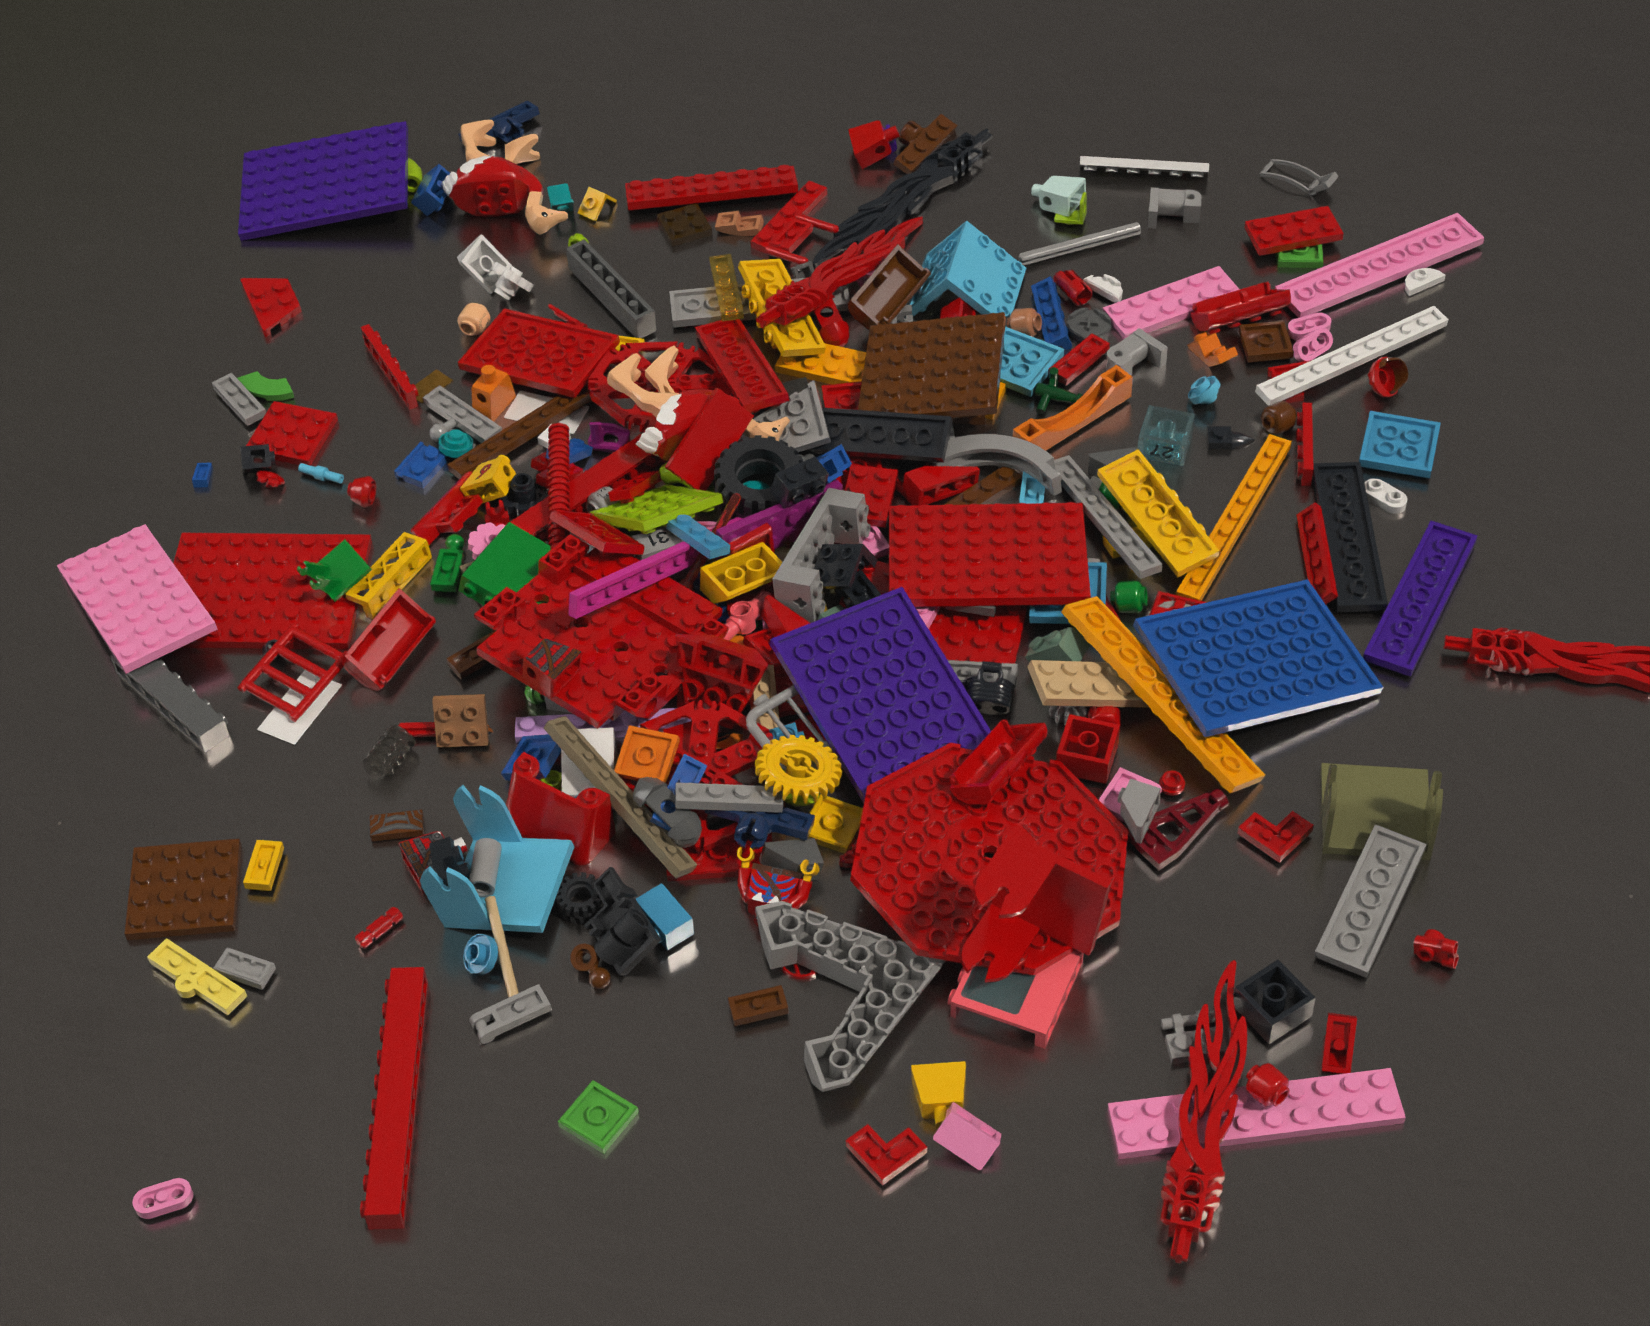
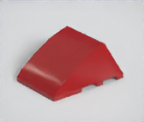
M675 635L676 644H679L681 655L679 666H682L684 675L682 686L685 705L695 701V710H697V704L699 700H702L703 708L710 709L712 701H716L718 710L720 702L742 714L768 667V663L758 650L714 635ZM723 719L719 722V725L733 729L736 723L729 719Z

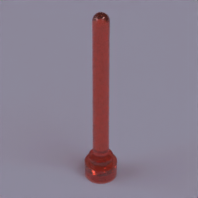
M734 493L712 530L715 535L716 530L726 526L742 499L739 493ZM699 553L685 579H681L678 583L693 591V583L700 573V568L704 566L708 558Z

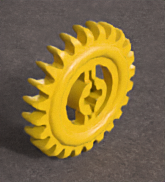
M790 735L787 739L785 736H780L779 741L777 739L770 740V744L763 745L762 750L758 752L757 759L755 760V774L759 776L760 784L766 780L765 791L769 787L774 786L773 797L776 796L777 792L783 791V801H785L789 794H792L793 803L795 804L798 796L801 795L804 804H806L808 796L811 795L816 803L819 793L822 794L823 799H826L828 789L832 794L835 787L839 786L842 776L841 763L838 761V756L832 753L830 747H823L824 743L821 741L814 742L815 738L810 737L807 740L804 735H800L799 738H796L795 735ZM811 760L816 764L818 770L811 767ZM780 763L787 766L786 773L782 770Z

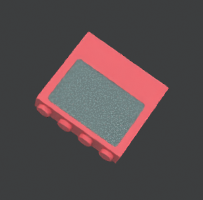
M1075 950L1036 975L1012 972L1007 978L997 982L985 983L988 972L987 967L976 966L969 973H966L964 967H962L958 976L959 985L957 989L951 990L947 1004L951 1005L950 1017L956 1018L960 1008L1035 1033L1034 1045L1045 1049L1083 963L1084 953Z

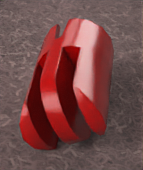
M1074 270L1059 271L1053 276L1056 285L1074 304L1078 306L1080 304L1084 305L1091 299L1092 289Z

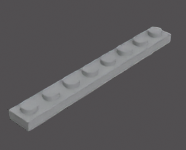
M1070 455L1054 460L1055 468L1062 477V481H1060L1062 487L1076 503H1083V512L1135 574L1142 579L1162 572V563Z

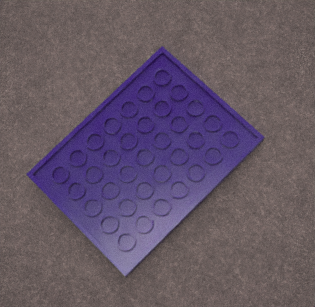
M406 121L244 153L238 227L240 240L243 241L407 209L408 125Z
M903 587L774 637L769 643L833 753L838 756V761H840L843 770L863 804L868 785L950 742L961 744V748L974 750L991 732Z

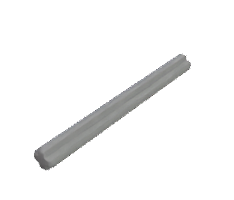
M1138 222L1022 252L1018 254V261L1025 266L1141 234V226Z

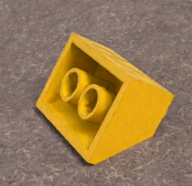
M764 542L758 543L701 567L700 590L714 604L727 601L772 582L782 561Z

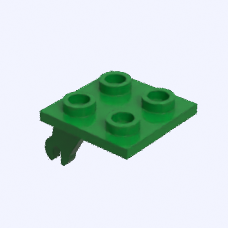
M343 540L318 563L303 561L306 567L304 569L300 566L297 567L300 575H308L317 581V583H314L311 580L309 583L314 590L320 589L324 591L334 602L372 570L346 540Z

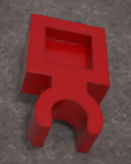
M499 500V506L496 508L490 507V503L486 502L487 514L484 515L485 523L491 522L498 526L500 524L506 525L510 522L508 511H505L502 500Z

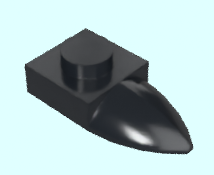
M1207 426L1208 450L1240 449L1255 442V439L1250 436L1231 431V426Z

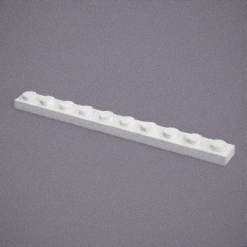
M1432 306L1258 384L1255 392L1268 406L1283 401L1446 327L1449 319L1435 306Z

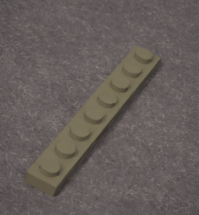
M566 716L547 721L543 729L595 788L610 794L611 806L675 878L693 872L697 866L696 862L680 845L675 843L674 839L668 836L667 830L650 822L653 814L645 805L639 807L634 802L633 791Z

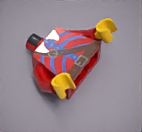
M742 847L738 849L737 856L742 862L738 868L737 886L742 901L748 904V912L751 915H755V925L758 926L755 911L757 906L784 901L792 904V908L799 909L807 903L813 884L811 878L819 873L820 868L817 863H814L812 871L807 872L809 860H803L800 865L802 873L753 863L752 867H750L749 863L755 856L753 849L750 847V856L746 859L741 856Z

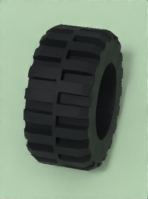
M755 435V438L749 439V437H745L739 443L737 441L729 445V449L726 448L721 452L720 457L715 463L714 489L715 493H721L723 503L718 505L722 512H726V516L732 520L736 517L743 519L780 504L771 493L772 487L752 489L743 485L740 481L754 474H766L775 477L776 473L804 462L802 457L798 455V451L794 447H788L787 442L783 440L776 441V438L771 436L762 438V435Z

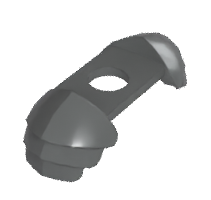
M639 778L633 792L634 802L639 807L647 804L671 828L668 836L674 839L676 844L681 845L683 848L695 845L702 832L701 821L698 815L689 809H676L673 813L663 812L661 809L663 802L671 801L675 804V795L667 788L668 785L657 778Z

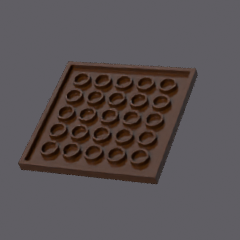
M1005 313L968 315L870 326L858 410L951 416V418L997 414L1006 325Z

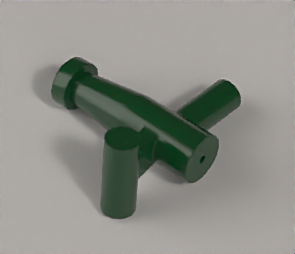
M1052 367L1049 370L1048 385L1039 382L1037 384L1035 396L1041 397L1036 409L1038 414L1043 415L1045 413L1049 400L1074 404L1083 396V394L1078 393L1076 395L1057 387L1058 369L1056 367Z

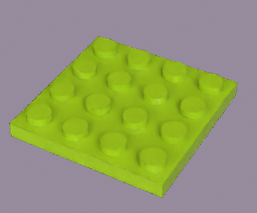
M666 484L647 491L644 495L634 497L632 502L625 504L617 502L589 513L594 514L615 528H628V531L638 530L642 534L655 532L656 527L666 526L669 520L677 519L678 515L684 514L693 518L697 512L712 511L715 509L714 506L723 503L721 493Z

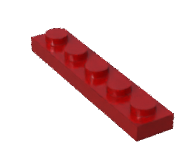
M808 181L750 241L751 248L765 253L766 247L771 246V242L798 214L807 216L827 195V187Z
M369 324L362 326L361 331L364 344L409 410L418 407L416 399L419 396L418 390L414 384L409 383L405 370H400L396 357H391L387 344H382L378 331L374 332Z
M1314 502L1296 514L1307 578L1326 605L1337 598L1338 593L1322 508Z

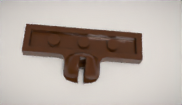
M942 114L926 128L921 127L915 121H908L901 129V135L898 138L899 142L905 145L906 148L895 158L893 165L906 174L915 172L922 165L923 160L939 148L955 132L958 125Z

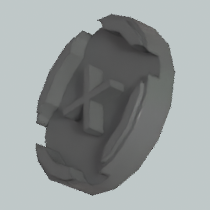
M1088 308L1075 310L1067 319L1068 334L1078 342H1082L1092 333L1104 340L1111 332V318L1107 313L1096 308L1094 310H1088Z

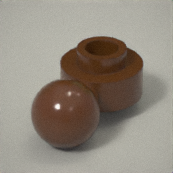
M583 943L574 947L570 955L573 967L579 971L589 972V983L593 988L599 990L606 988L610 983L611 977L606 969L598 967L600 957L595 952L594 946ZM589 953L590 961L585 963L584 956Z

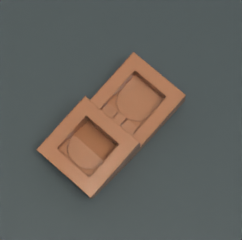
M739 211L718 213L715 229L716 231L731 235L756 236L762 230L764 220L762 215L741 217Z

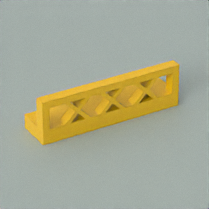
M403 532L370 567L372 570L349 589L345 594L347 600L361 604L366 617L374 619L397 589L400 588L402 590L432 558L427 540ZM406 542L413 543L410 547L401 549ZM399 557L396 562L386 565L390 559ZM384 573L381 578L371 580L375 575ZM369 589L364 596L357 595L359 591Z

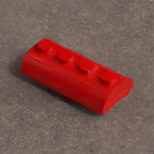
M1263 282L1193 303L1192 310L1194 312L1190 313L1197 330L1207 331V334L1217 333L1221 331V326L1227 325L1228 328H1233L1241 325V320L1248 319V322L1260 320L1261 315L1264 313H1268V316L1282 313L1281 308L1288 307L1291 303L1290 289H1270V283Z
M398 588L341 659L342 665L349 674L366 688L375 691L381 690L436 623L435 617L429 615Z
M1006 719L1001 720L949 777L952 784L949 789L954 796L966 804L986 805L992 802L995 798L994 795L1008 784L1010 777L1023 767L1026 759L1037 751L1036 748L1047 737L1048 730L1045 722L1009 725Z

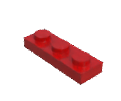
M1093 333L1090 334L1052 366L1058 369V381L1067 386L1110 349V343Z
M660 471L639 473L608 492L610 502L620 500V504L634 501V497L644 495L645 490L655 488V484L662 480Z

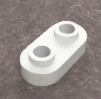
M1369 479L1365 482L1369 502L1391 514H1399L1406 509L1407 496L1400 490L1380 479Z

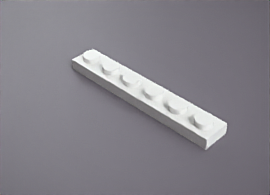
M1080 156V167H1084L1085 171H1097V168H1105V172L1117 173L1118 169H1127V173L1139 174L1140 170H1145L1150 175H1161L1162 171L1170 172V176H1182V173H1191V177L1203 178L1204 174L1209 173V163Z

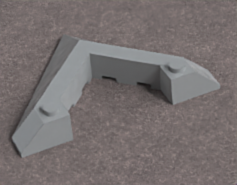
M784 901L755 907L762 947L770 969L798 963L860 992L854 998L845 1013L843 1021L839 1027L837 1026L834 1033L830 1036L805 1041L804 1063L812 1084L820 1091L824 1092L850 1085L946 960L917 956L905 942L899 940L896 942L888 939L887 936L846 922L839 924L830 921L828 916L808 909L807 912L792 908V904Z

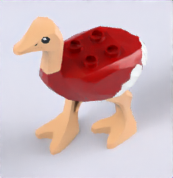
M493 120L476 121L461 126L460 132L463 145L466 148L467 162L457 172H451L442 182L444 192L453 199L457 207L475 217H503L518 214L526 206V219L530 227L539 235L546 233L553 226L568 219L567 212L556 211L542 206L544 192L542 184L532 173L517 165L522 162L540 159L539 152L531 149L538 142L537 134H529L505 145L504 159L484 154L476 147H489L496 144V139L486 134L494 126Z
M675 346L669 347L645 370V377L659 393L648 392L634 383L641 375V371L637 369L641 356L637 353L613 368L607 376V384L615 390L625 393L642 410L652 413L657 418L655 426L645 429L641 437L638 438L636 445L645 452L658 456L665 461L671 458L713 393V390L693 389L680 393L674 392L669 385L668 379L678 368V364L674 361L679 350ZM730 396L733 400H735L738 404L741 405V402L737 398ZM783 417L773 422L762 423L752 419L743 434L745 437H749V439L755 438V435H762V438L771 436L775 437L776 441H779L790 419Z

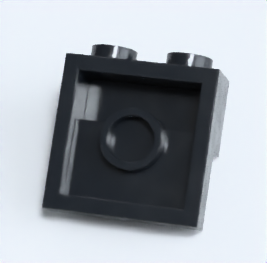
M450 836L429 843L433 870L443 880L444 885L448 886L447 867L469 879L470 865L468 862H463L462 850L459 845H454V841Z

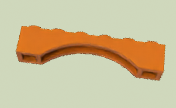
M1115 365L1099 375L1087 392L1066 410L1045 419L1030 418L1013 429V437L1031 442L1046 451L1129 399L1132 393L1133 377L1118 365Z

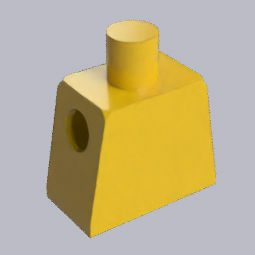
M966 1062L911 1065V1081L921 1116L924 1119L935 1118V1127L938 1129L953 1102L963 1108Z

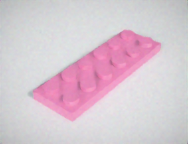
M1217 266L1103 307V311L1111 318L1112 327L1124 340L1138 328L1149 333L1191 317L1190 313L1194 312L1192 310L1193 303L1240 289L1221 267Z

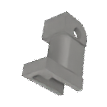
M1151 187L1148 228L1156 229L1157 215L1183 217L1184 223H1199L1201 194L1195 190Z
M1138 328L1107 351L1106 371L1118 365L1128 374L1132 375V367L1145 358L1161 368L1166 364L1168 347Z

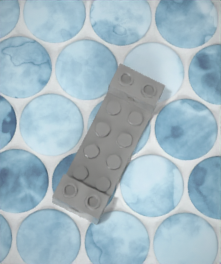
M828 488L772 579L775 599L810 623L817 621L819 615L825 610V601L822 599L823 582L820 581L819 570L814 569L822 544H834V542L862 544L864 539L868 538L870 534V524L867 522L868 505L865 502V494Z

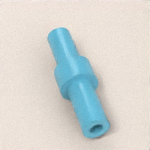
M301 463L298 467L299 472L311 475L314 479L320 481L329 480L341 484L344 480V475L329 471L328 468L318 465L314 467Z

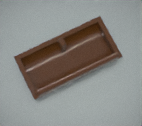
M897 244L849 301L848 309L851 315L869 331L870 326L890 324L931 275L930 270L924 269Z

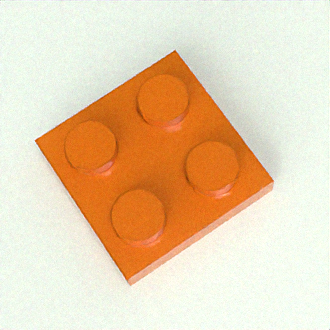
M629 725L614 771L620 778L638 781L639 778L652 777L666 783L680 742L679 736Z

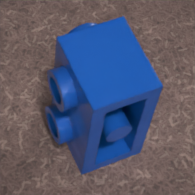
M440 164L424 175L411 201L426 216L430 215L433 211L438 212L443 207L447 196L442 187V182L450 172Z

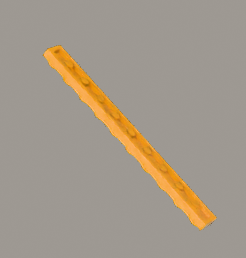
M1269 434L1209 535L1211 541L1220 551L1219 557L1188 572L1177 589L1176 595L1202 601L1288 454L1292 441Z

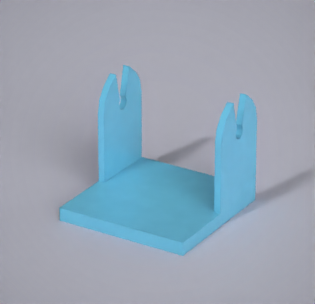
M462 785L456 790L453 801L473 839L464 863L468 862L471 868L475 843L479 839L491 838L498 841L502 846L495 891L491 896L496 898L503 931L543 933L574 849L572 841L522 838L505 802L499 795L480 785L479 795L482 805H479L472 794ZM430 866L424 870L420 878L421 887L444 928L492 930L484 900L486 897H479L473 884L467 877L447 867L448 886H446Z

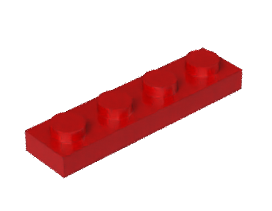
M1303 402L1302 410L1297 412L1296 426H1300V428H1297L1296 442L1301 443V445H1297V459H1301V462L1297 464V476H1301V486H1311L1313 476L1312 403Z

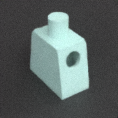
M1051 176L1043 185L1034 184L1031 194L1033 197L1039 198L1041 209L1069 217L1080 205L1082 194L1086 192L1085 178Z

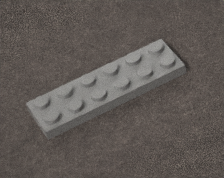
M1376 824L1374 825L1315 950L1314 957L1367 978L1426 848L1425 843Z

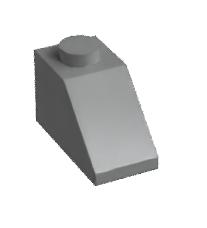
M1130 779L1127 787H1122L1118 795V803H1121L1120 815L1135 842L1141 844L1160 805L1161 788Z

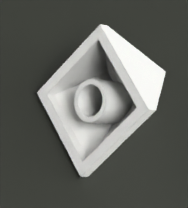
M482 234L457 256L459 264L489 294L493 293L497 287L495 284L501 276L492 270L495 262L508 269L512 266Z

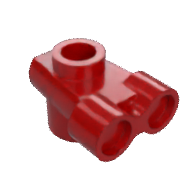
M1434 929L1427 930L1423 936L1417 935L1413 943L1414 954L1422 961L1430 962L1433 960L1441 963L1444 967L1456 968L1459 960V955L1457 954L1458 941L1445 938L1441 932Z

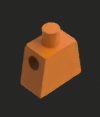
M486 365L481 369L482 375L472 385V407L494 422L514 400L516 394L511 379L506 372L495 369L492 365Z

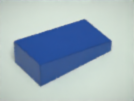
M197 463L192 478L194 488L208 487L212 463Z

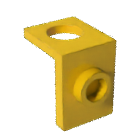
M588 187L577 213L597 221L605 200L608 199L615 203L617 200L603 192Z

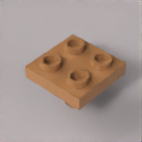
M485 694L433 696L437 747L488 746L489 734Z

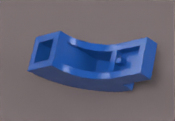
M842 444L817 457L829 473L826 484L843 475L842 471L852 465Z

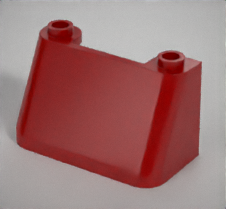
M523 752L513 764L506 806L522 838L571 840L574 849L569 862L579 866L589 864L616 833L610 794L597 788H587L574 798L536 779L535 777L540 771V764L535 757Z

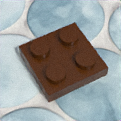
M1284 321L1239 325L1238 332L1247 362L1293 358L1294 351Z

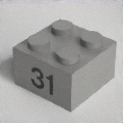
M666 526L656 528V531L652 533H640L632 536L634 540L645 546L643 555L634 554V557L639 560H643L683 542L682 539L667 530ZM691 566L668 577L676 580L691 575Z

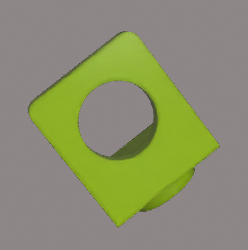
M1087 192L1082 194L1080 210H1075L1069 217L1056 213L1054 222L1067 225H1083L1087 213Z

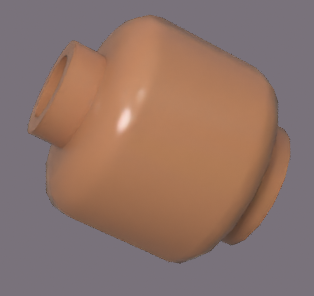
M1033 308L1014 309L1010 317L1007 318V327L1034 337L1042 327L1041 315Z

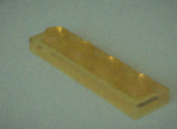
M731 254L709 257L721 320L744 319Z

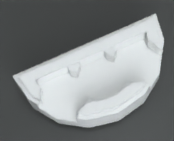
M1431 268L1413 270L1405 279V292L1408 296L1414 295L1445 281L1446 275Z
M1104 274V277H1093V275H1090L1083 279L1094 292L1112 302L1117 303L1122 300L1123 290L1121 283L1115 277Z

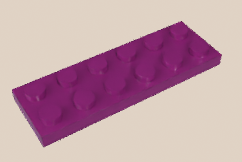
M838 480L826 484L824 492L785 509L780 504H777L717 529L716 535L725 542L730 543L759 526L768 523L772 527L775 550L783 546L787 540L789 542L797 540L828 488L842 490L843 485ZM728 555L716 557L715 561L725 558Z

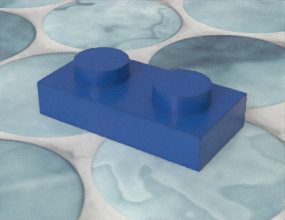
M571 439L569 443V464L591 456L593 447L584 444V441L581 439ZM547 449L546 458L549 459V457H548V452H549V451H548V449Z

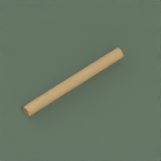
M489 896L484 900L493 937L497 943L498 957L509 998L519 992L495 896Z

